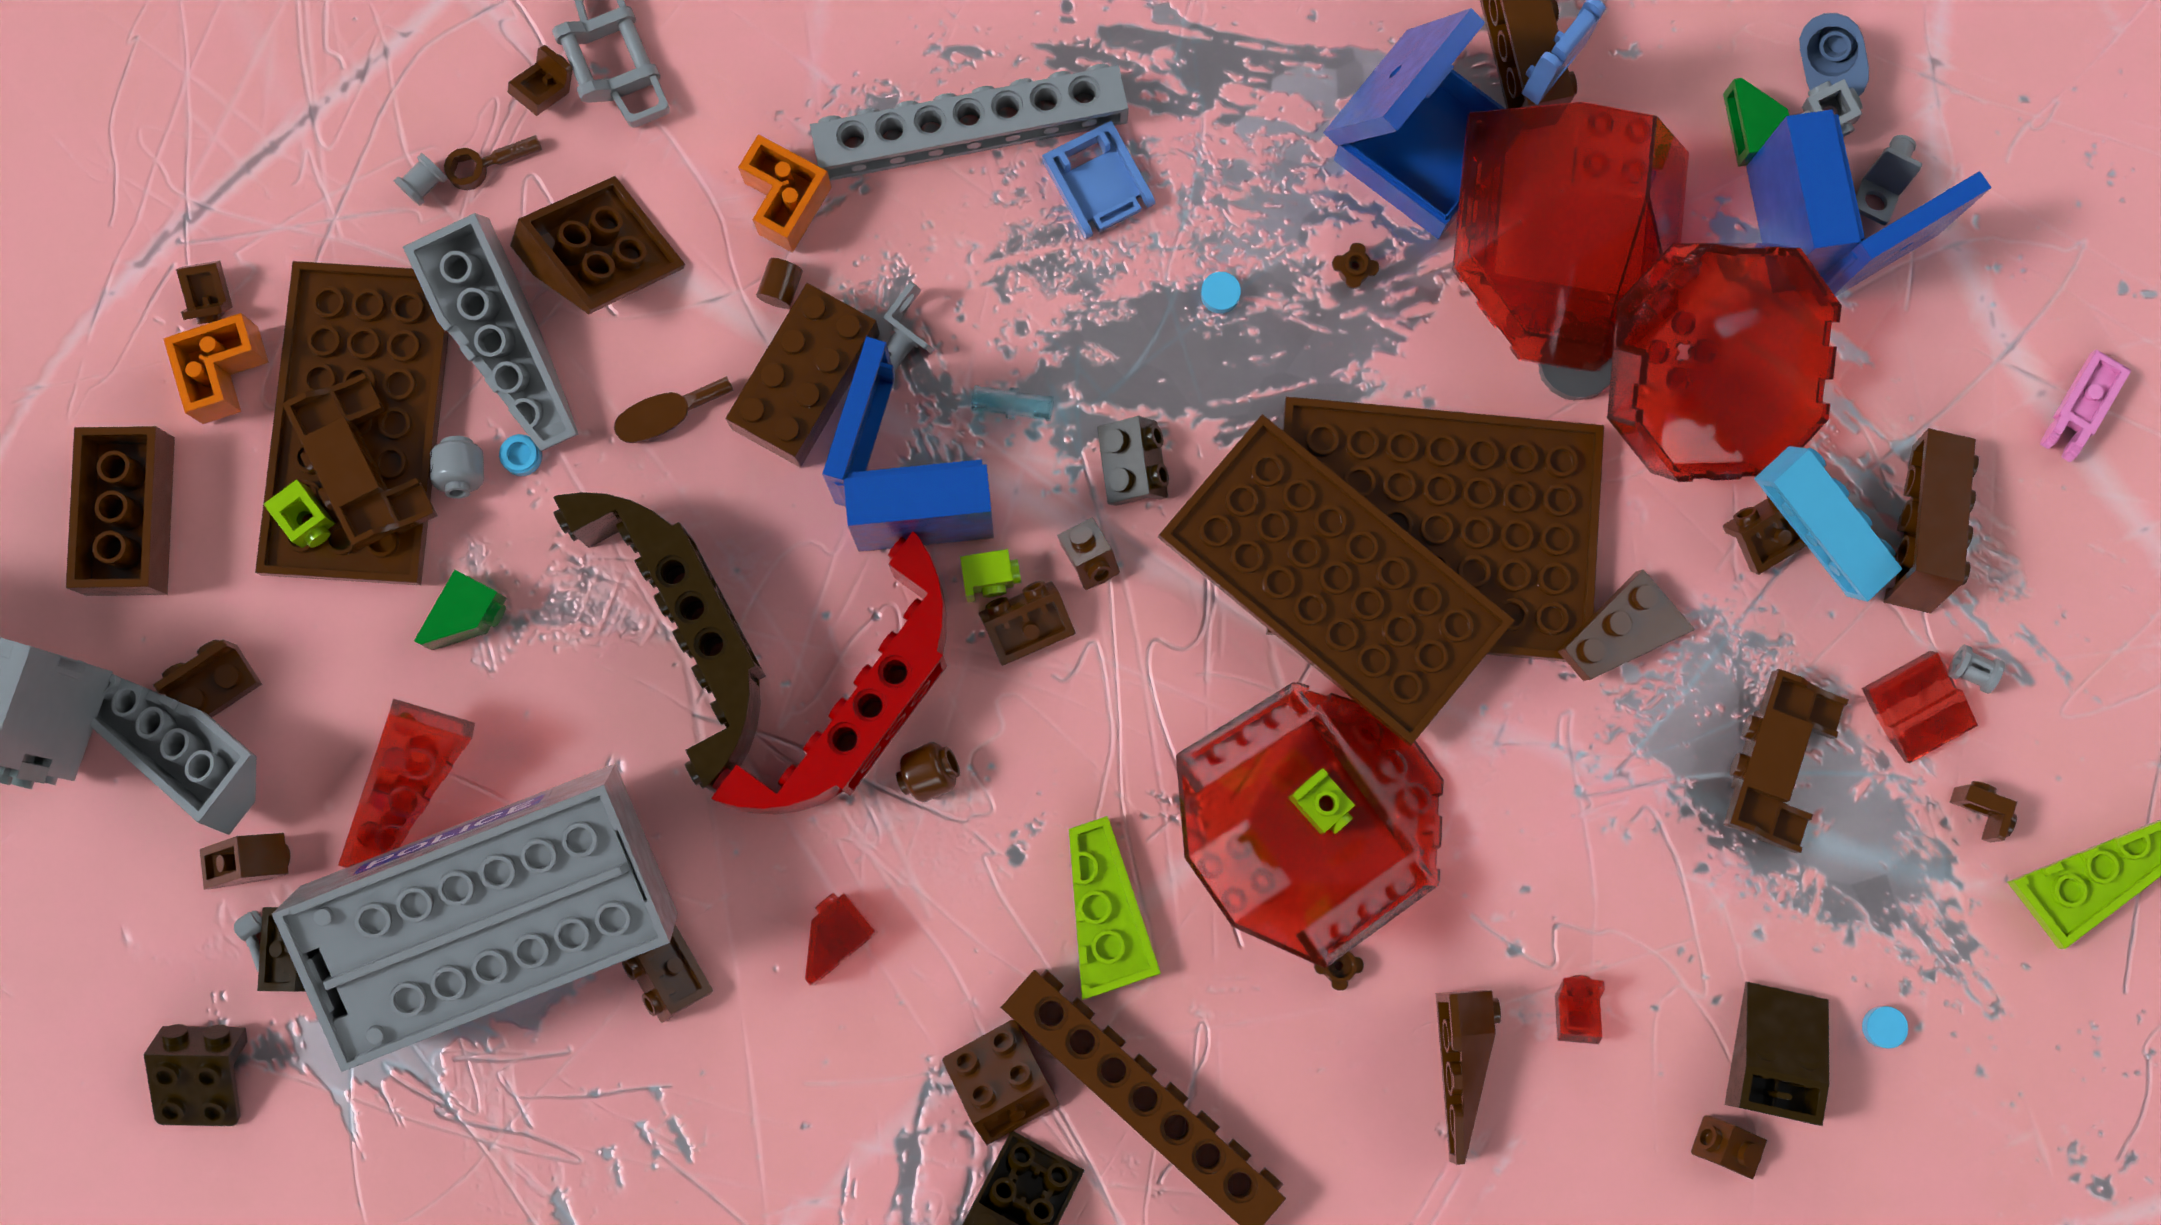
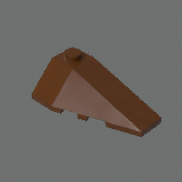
M1492 990L1435 993L1449 1161L1456 1165L1465 1164L1496 1034L1495 1024L1501 1022L1500 1003L1498 998H1493Z

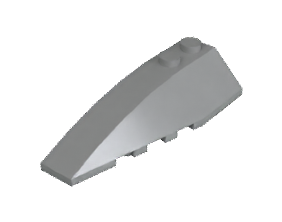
M474 213L403 246L438 323L445 331L449 332L460 346L459 349L466 358L473 362L484 376L485 382L508 406L509 412L540 451L578 435L549 352L490 219Z
M111 674L108 688L103 693L104 699L98 716L92 719L90 726L194 820L230 835L255 802L256 756L207 713Z

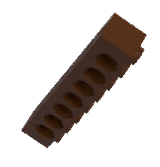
M1047 969L1041 975L1036 970H1033L1000 1008L1239 1225H1264L1286 1200V1197L1278 1191L1283 1186V1183L1265 1167L1258 1173L1248 1164L1247 1161L1252 1155L1236 1140L1232 1139L1229 1144H1226L1215 1133L1220 1126L1202 1110L1197 1116L1194 1115L1184 1105L1189 1098L1173 1083L1169 1082L1166 1087L1162 1086L1153 1077L1157 1069L1141 1054H1138L1134 1059L1122 1049L1126 1041L1109 1025L1103 1031L1090 1020L1095 1013L1078 997L1072 1003L1059 992L1064 985ZM1047 1001H1055L1063 1008L1064 1016L1056 1025H1046L1040 1019V1007ZM1080 1029L1090 1031L1095 1040L1093 1048L1083 1054L1075 1052L1070 1045L1072 1034ZM1109 1058H1118L1125 1064L1124 1076L1115 1082L1106 1080L1101 1073L1103 1063ZM1142 1086L1151 1087L1156 1092V1102L1147 1110H1141L1133 1104V1094ZM1172 1115H1181L1187 1120V1131L1179 1138L1169 1137L1164 1130L1166 1120ZM1207 1143L1217 1146L1219 1157L1216 1163L1211 1166H1202L1197 1163L1196 1152L1200 1146ZM1238 1172L1246 1173L1250 1178L1249 1189L1241 1195L1230 1193L1228 1190L1229 1178Z

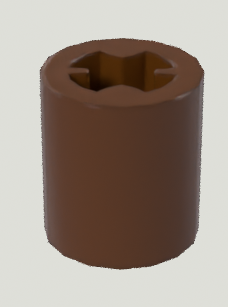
M770 258L756 294L757 298L772 306L789 309L803 270L789 261Z

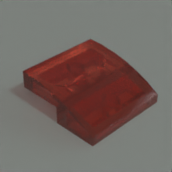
M1928 651L1861 688L1881 727L1906 763L1917 760L1978 726L1963 690L1953 687L1938 652Z

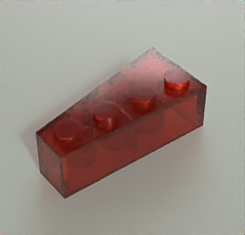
M393 698L338 866L348 868L401 846L409 834V830L419 815L423 813L431 797L441 782L445 780L461 752L465 750L471 741L475 722Z

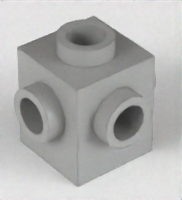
M1845 79L1831 85L1830 81H1827L1808 92L1809 97L1802 106L1804 112L1801 114L1833 109L1835 114L1839 115L1843 137L1855 130L1853 124L1862 115L1861 109L1863 107L1854 88L1849 89Z

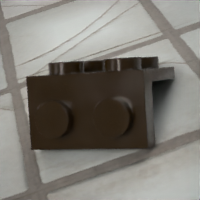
M183 1024L162 1026L143 1054L154 1119L158 1124L234 1126L238 1123L241 1113L233 1065L248 1042L246 1028L228 1027L225 1025L187 1027Z

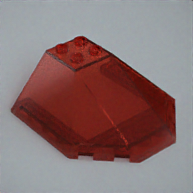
M1586 102L1468 113L1452 270L1461 283L1465 282L1478 299L1476 304L1493 327H1498L1511 344L1510 350L1519 361L1594 372L1675 306L1689 152L1658 116Z
M1292 682L1176 755L1184 858L1231 926L1326 968L1439 886L1440 869L1436 868L1437 849L1441 847L1442 816L1438 815L1439 797L1443 795L1444 779L1416 740L1411 746L1407 745L1368 711L1360 707L1353 699L1334 693L1326 696L1310 691L1309 685ZM1321 768L1325 769L1328 776L1355 805L1348 811L1353 819L1336 834L1330 829L1320 834L1288 798ZM1322 796L1319 800V806L1323 811H1330L1333 808V801L1328 796Z

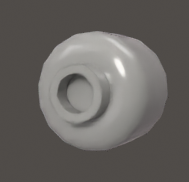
M464 436L443 438L430 452V478L432 485L438 490L445 492L447 497L456 499L468 497L470 492L477 490L484 482L482 449L474 444L470 438Z

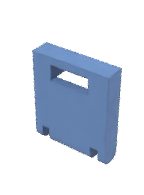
M1586 0L1575 21L1565 33L1560 30L1557 32L1553 39L1556 44L1551 51L1552 53L1544 52L1536 66L1531 65L1525 75L1529 77V80L1521 94L1536 105L1540 103L1585 47L1606 10L1603 2L1600 0Z
M1112 120L1042 155V162L1085 239L1093 236L1089 225L1092 221L1097 230L1101 232L1141 212L1142 208L1137 201L1139 197L1142 198L1147 208L1155 205V199ZM1096 143L1099 144L1104 154L1070 170L1071 163L1068 157Z

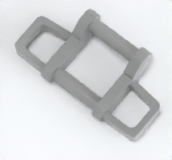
M574 0L580 21L564 22L555 26L552 32L556 42L563 46L568 61L572 66L573 73L579 84L577 92L581 101L589 103L614 100L628 125L633 128L669 114L670 107L658 81L660 79L659 71L655 64L650 63L634 25L636 17L632 8L626 6L624 0H617L620 8L588 20L584 0ZM620 31L636 69L609 80H594L579 44H587ZM653 85L659 99L658 104L636 114L630 113L621 97Z

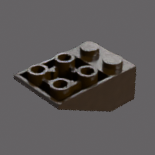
M1745 982L1724 1105L1823 1126L1830 1084L1829 999Z
M1012 1131L1007 1137L962 1225H1058L1085 1170Z

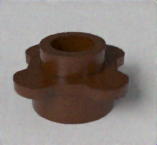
M1353 243L1348 252L1342 256H1335L1332 261L1333 270L1339 273L1340 278L1350 289L1359 288L1368 276H1375L1379 271L1378 262L1370 259L1365 252V246L1361 243ZM1353 263H1358V264H1359V268H1358V269H1354V268L1352 267V264H1353Z
M1343 941L1332 942L1328 953L1323 958H1317L1314 962L1316 973L1324 974L1331 981L1332 988L1338 991L1345 990L1348 987V981L1355 973H1361L1364 968L1363 960L1360 957H1354L1347 950L1346 944ZM1338 961L1343 964L1340 970L1335 968V963Z

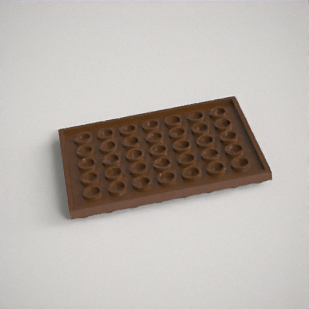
M1286 396L1282 427L1286 434L1515 620L1486 655L1566 662L1557 650L1594 614L1604 425ZM1266 628V635H1275Z

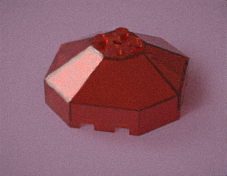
M1672 243L1617 302L1607 419L1652 474L1677 482H1693V479L1702 478L1717 481L1739 480L1747 476L1756 477L1788 446L1803 448L1829 420L1830 403L1823 402L1825 380L1834 379L1837 347L1831 346L1829 343L1832 322H1840L1842 305L1799 247L1773 243ZM1680 344L1686 346L1690 344L1691 347L1687 351L1690 356L1688 360H1677L1680 354L1678 349Z

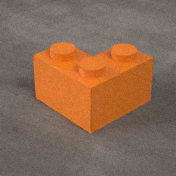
M758 134L738 166L744 183L767 195L752 220L760 236L793 253L831 190V182L826 170Z
M242 313L163 338L184 412L202 424L241 412L231 375L269 363L258 326Z

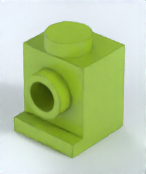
M297 479L263 504L290 541L301 548L306 545L313 548L325 542L331 535L328 529L336 524L315 497L311 488ZM307 514H312L313 517L302 524L303 517Z
M1008 549L960 556L967 602L975 601L974 593L982 592L984 598L1002 596L1007 594L1006 588H1013L1014 584L1021 583L1018 559L1010 560Z
M1324 768L1314 773L1288 797L1320 834L1325 833L1329 829L1336 834L1353 819L1348 811L1355 805L1328 776ZM1322 796H1328L1332 799L1333 808L1330 811H1323L1320 808L1319 800Z

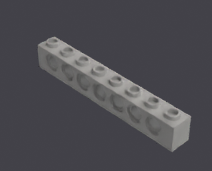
M1096 64L1083 72L1071 74L1068 71H1060L1051 74L1047 79L1033 81L1032 79L1024 78L1012 82L1010 86L1000 88L982 86L974 89L969 94L956 96L953 93H946L936 96L933 101L922 103L904 101L897 104L895 108L881 111L877 108H868L859 111L855 116L845 118L835 115L821 118L818 123L810 124L817 164L828 172L831 181L1090 131L1111 120L1114 126L1126 124L1128 121V105L1119 65ZM1080 93H1088L1094 99L1088 103H1080L1074 97ZM1049 100L1056 106L1051 110L1044 111L1036 105L1040 101ZM1010 107L1015 109L1017 114L1011 118H1004L998 112L1003 108ZM966 115H974L979 118L978 122L973 125H964L960 122V119ZM928 122H935L941 126L933 133L921 130L923 125ZM892 129L902 132V135L896 140L883 138V135ZM851 137H860L864 140L856 148H849L844 145Z

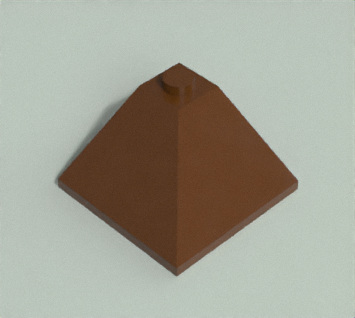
M616 176L519 218L510 244L511 248L533 276L587 314H591L684 269L685 266L682 259Z

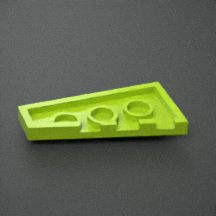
M1108 816L1070 828L1069 839L1082 1000L1161 974Z
M2161 820L2007 881V883L2057 948L2066 949L2161 877Z

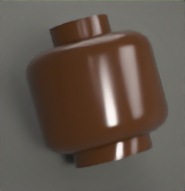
M929 742L905 753L901 757L900 771L896 773V779L901 791L905 795L910 793L916 800L927 802L950 792L956 785V777L960 776V769L955 755L949 747H942L935 742Z

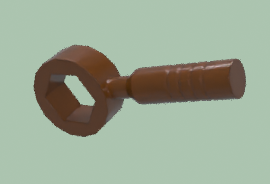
M536 135L498 148L491 155L483 158L472 149L460 148L448 155L445 160L444 171L455 187L462 190H472L480 186L485 180L487 174L486 167L493 164H505L538 152L542 148ZM472 159L476 163L473 176L458 179L455 175L458 162Z

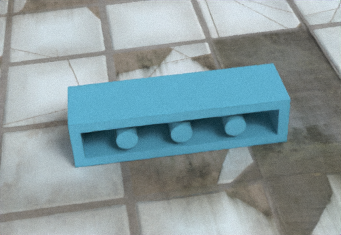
M1788 446L1754 478L1844 594L1847 597L1868 602L1902 570V567L1894 558L1896 555L1895 550L1887 541L1878 538L1871 529L1873 525L1871 519L1862 510L1853 506L1847 498L1850 495L1849 491L1840 481L1829 475L1824 468L1826 462L1817 451L1812 448Z

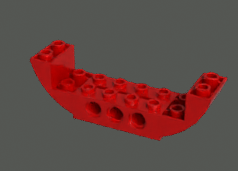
M912 532L907 539L903 536L898 539L888 554V557L891 558L888 565L894 578L923 600L921 601L916 598L910 604L903 615V618L907 620L898 633L891 631L886 636L878 649L882 655L873 667L866 664L856 676L853 684L857 688L849 699L846 700L842 697L834 705L828 715L832 720L823 733L817 730L810 737L803 748V751L807 753L798 766L791 764L780 777L778 785L782 788L779 792L776 793L751 773L736 764L732 771L726 768L716 779L712 786L716 792L711 799L726 807L748 813L776 815L799 812L821 805L843 792L849 796L852 795L947 667L943 656L947 636V612L943 590L930 554L915 532ZM894 671H907V676L902 683H888L889 677ZM870 703H882V710L877 716L873 718L864 717L865 708ZM850 734L857 735V743L853 749L840 751V742L845 736Z

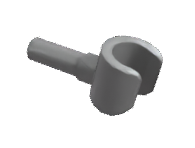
M252 911L243 915L235 922L234 931L241 940L246 941L258 972L260 945L256 934L261 932L262 916L257 911Z

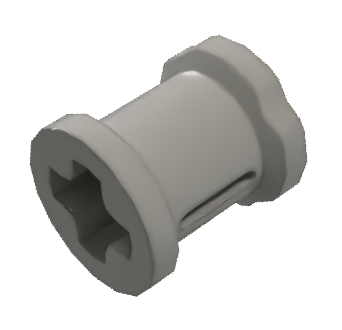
M423 153L417 157L419 162L403 178L397 177L394 180L401 190L419 206L424 203L423 197L439 181L444 183L448 179Z
M1964 644L1955 653L1948 669V676L1955 680L1961 677L1979 685L1980 691L1989 694L1998 685L2004 672L2005 663L1997 658L1991 661L1973 653L1972 647Z

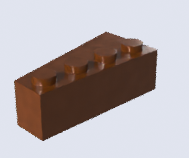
M1928 428L1912 446L1903 494L1904 496L1911 497V500L1906 502L1899 516L1897 531L1904 532V537L1894 556L1902 570L1896 576L1895 585L1892 588H1886L1884 603L1932 613L1958 587L1963 586L1967 582L1971 568L1970 562L1966 561L1967 548L1973 537V527L1969 525V518L1976 501V492L1972 490V480L1979 464V457L1974 455L1976 439Z

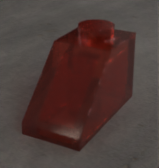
M832 893L815 907L819 914L811 920L805 980L810 986L816 985L878 933L876 928L846 893L839 897Z

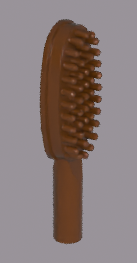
M726 376L684 396L669 392L649 397L632 405L617 417L614 424L615 434L626 443L647 441L676 427L684 421L689 410L734 390Z

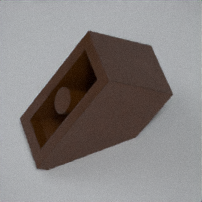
M284 833L236 836L200 849L204 890L270 880L289 874L290 850L288 845L285 844Z

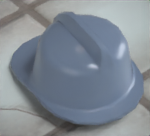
M1823 13L1812 18L1804 26L1799 38L1800 53L1809 89L1812 90L1827 81H1830L1831 85L1845 79L1849 89L1854 88L1858 96H1860L1869 81V64L1864 38L1858 25L1849 17L1839 13Z

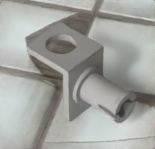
M1906 135L1893 137L1889 144L1890 147L1883 151L1863 177L1856 194L1859 213L1881 225H1886L1890 221L1900 194L1922 167L1921 162L1911 158L1916 148V142ZM1875 195L1881 198L1884 202V209L1874 210L1869 207L1865 196Z
M912 281L908 283L883 317L894 326L892 330L895 332L887 342L894 371L913 346L918 348L920 345L930 354L935 350L899 323V320L921 292V289Z

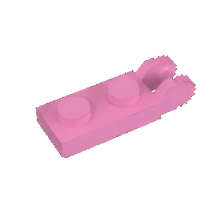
M2097 349L2091 352L2053 416L2055 420L2047 428L2040 445L2050 449L2058 442L2065 427L2071 428L2076 431V434L2064 448L2061 457L2068 462H2072L2080 454L2089 437L2096 433L2131 370Z

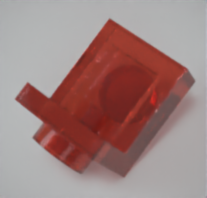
M1574 975L1562 979L1555 994L1557 1041L1589 1044L1600 1043L1602 1039L1600 998L1605 990L1603 980H1593L1585 975Z

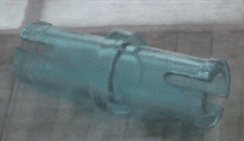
M975 385L972 393L971 410L1006 414L1007 419L1015 420L1016 416L1050 422L1053 414L1054 396L1021 393L1019 388L1010 387L1008 391Z

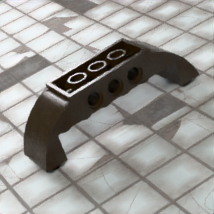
M588 492L554 496L553 498L559 508L553 512L563 532L565 534L568 533L573 541L579 539L590 548L619 532L627 546L630 545L635 553L639 552L641 557L635 559V563L646 581L649 580L653 588H658L659 593L653 595L662 614L665 617L668 616L671 623L675 622L678 626L672 633L683 653L686 652L690 658L694 657L697 664L692 666L691 669L702 689L705 688L709 694L713 693L716 700L710 703L711 708L720 724L726 726V729L685 750L690 761L685 763V767L695 785L700 784L702 788L716 792L712 786L719 775L726 768L732 771L736 764L741 766L750 751L758 727L761 706L759 680L766 677L694 539L680 522L671 525L654 511L629 499L610 494ZM685 573L684 578L679 583L673 584L676 576ZM704 607L702 615L698 619L692 620L693 613L697 609ZM723 642L722 650L717 655L710 656L712 647L717 643Z

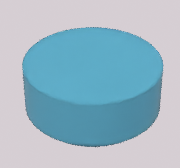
M1227 272L1212 273L1204 280L1201 289V300L1208 310L1219 314L1233 310L1238 304L1241 295V287L1238 280Z
M517 434L503 442L500 447L499 458L504 468L513 475L527 476L539 468L542 462V451H540L529 436Z
M1878 1006L1869 1010L1864 1016L1862 1031L1867 1041L1872 1045L1890 1049L1898 1047L1905 1041L1908 1035V1023L1905 1016L1899 1010L1893 1007Z

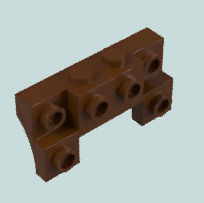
M365 373L327 388L303 392L282 403L305 452L300 454L302 461L311 475L317 474L323 486L318 489V493L328 510L334 509L353 547L360 550L396 531L402 534L438 516L421 481L416 477L399 486L387 489L357 428V425L385 412L369 377Z
M1782 669L1772 671L1760 710L1755 711L1754 715L1750 714L1743 726L1742 737L1746 738L1742 753L1738 752L1735 755L1730 767V775L1734 776L1731 784L1734 792L1723 825L1758 837L1757 840L1796 854L1801 853L1803 848L1801 847V842L1809 820H1812L1813 814L1784 802H1789L1811 732L1830 739L1837 738L1839 732L1836 730L1843 708L1848 704L1849 699L1819 688L1796 674Z

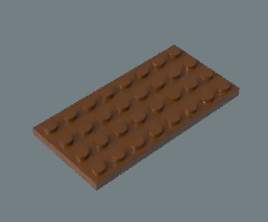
M293 261L264 503L297 479L311 488L315 497L336 524L328 529L331 535L325 542L313 548H310L308 545L301 548L290 541L263 505L255 573L261 576L421 586L428 521L402 534L396 531L360 550L353 547L334 509L328 510L318 493V489L323 486L317 474L311 475L304 465L300 454L305 452L282 405L283 402L303 392L327 388L365 373L369 377L385 412L357 425V428L387 489L399 486L416 477L421 481L431 500L430 452L437 445L449 332L445 331L436 320L413 268ZM312 514L305 515L302 519V524L312 518Z
M1263 414L1158 536L1162 542L1409 746L1415 742L1515 621Z

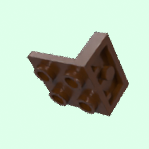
M1015 1020L1006 1022L942 1059L973 1126L986 1145L1060 1105Z

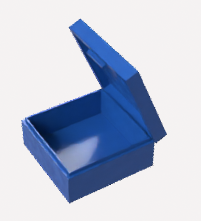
M1472 8L1406 30L1323 132L1338 146L1334 157L1336 163L1438 240L1517 143L1527 125L1453 70L1454 66L1452 63L1485 24Z
M1833 109L1786 116L1746 166L1772 292L1815 286L1814 288L1825 303L1938 236L1992 188L1979 171L1865 239L1839 115H1834Z
M866 336L822 473L835 504L846 507L848 528L858 551L890 549L899 538L903 536L907 539L912 532L918 535L923 545L994 538L987 464L982 465V459L866 471L896 376L894 367L891 364L887 343Z

